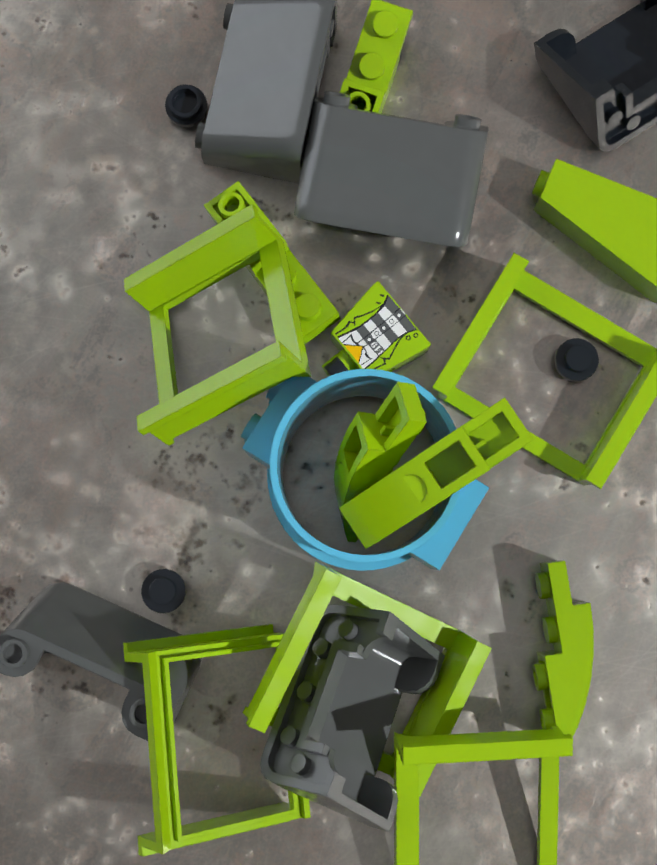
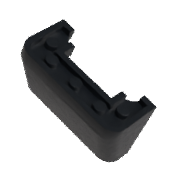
M640 0V4L577 43L574 36L566 29L554 30L534 42L535 57L538 65L588 138L600 150L604 152L612 151L657 123V0Z

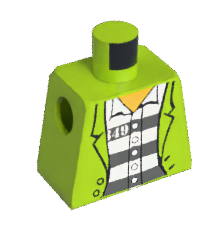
M377 281L331 332V341L339 352L321 367L328 377L355 369H377L394 372L427 353L431 344L381 283Z

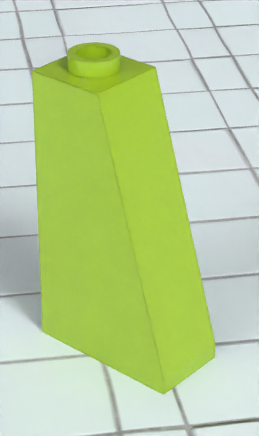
M559 159L555 160L549 172L541 170L531 193L538 196L533 211L642 295L657 304V198Z

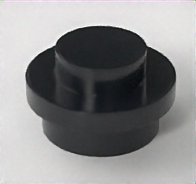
M183 84L170 91L165 101V109L169 119L174 124L180 127H193L205 118L208 104L204 93L199 88Z
M573 338L560 345L556 351L554 361L558 373L563 378L579 382L588 379L595 373L599 357L597 350L590 342L580 338Z
M159 569L153 571L145 578L141 588V595L145 605L152 611L169 613L176 610L183 603L186 595V586L182 577L175 571Z

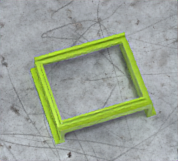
M253 204L124 278L125 292L148 310L150 315L159 404L136 416L137 430L142 435L150 432L170 446L174 444L175 437L291 377H312L284 241L259 216L258 209ZM260 259L276 342L178 394L168 310Z
M514 252L432 389L439 392L437 395L439 399L472 419L489 408L455 386L513 291L517 292L642 367L584 464L531 432L529 434L534 440L522 448L584 486L593 485L598 489H602L657 396V348L525 271L524 269L529 261Z
M315 561L313 577L249 706H245L242 712L248 719L246 722L247 726L263 733L266 732L268 726H273L279 710L278 706L332 596H335L356 607L390 611L422 638L444 647L442 654L445 657L435 684L428 691L421 694L402 734L406 736L451 734L492 648L445 622ZM383 751L377 770L390 775L393 779L394 752L391 755ZM436 764L419 765V797Z
M273 624L123 643L124 661L142 663L155 832L137 835L140 856L144 857L156 853L164 855L169 850L299 818L306 819L311 817L309 799L288 791L289 803L281 802L181 825L169 662L273 647L277 650L285 633H274Z
M558 726L539 730L406 736L394 732V788L398 797L394 816V865H419V765L539 758L537 865H557L559 757L573 756V737L571 734H563Z

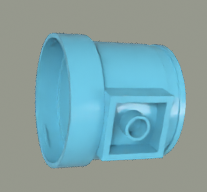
M355 369L331 375L319 382L310 377L289 378L269 389L266 398L269 399V406L262 417L255 413L241 434V438L245 439L242 449L248 456L267 467L269 496L276 516L292 540L311 556L335 567L359 571L391 567L413 557L430 569L440 570L489 490L488 486L476 479L438 503L425 526L410 540L392 550L370 555L342 552L315 539L297 521L285 494L283 483L284 461L294 434L310 415L333 401L354 396L386 399L397 381L415 384L421 405L425 411L427 421L425 427L433 437L434 442H438L456 430L453 420L437 398L418 383L393 372L377 369Z

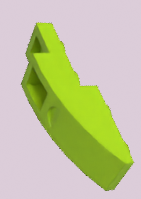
M371 0L347 78H344L340 93L351 96L350 103L357 105L358 109L382 113L413 17L412 10L382 0Z
M237 181L204 204V207L217 225L253 204L258 209L259 216L284 241L304 343L306 344L340 320L339 312L289 250L287 242L241 183ZM258 259L247 265L246 268L267 295L261 260Z
M397 381L375 414L361 411L356 413L344 435L335 462L334 486L339 508L392 473L394 466L399 463L402 455L416 436L422 432L427 421L415 384ZM340 511L347 541L356 543L359 538Z
M504 397L348 501L339 510L365 549L468 485L534 439Z
M555 560L540 563L541 572L535 574L538 596L540 599H546L548 617H543L542 620L544 636L547 644L553 643L554 650L537 652L538 664L532 665V671L537 691H543L546 708L540 709L542 729H551V726H558L563 734H571L573 737L586 705L592 677L594 628L591 603L584 601L572 602L566 562Z

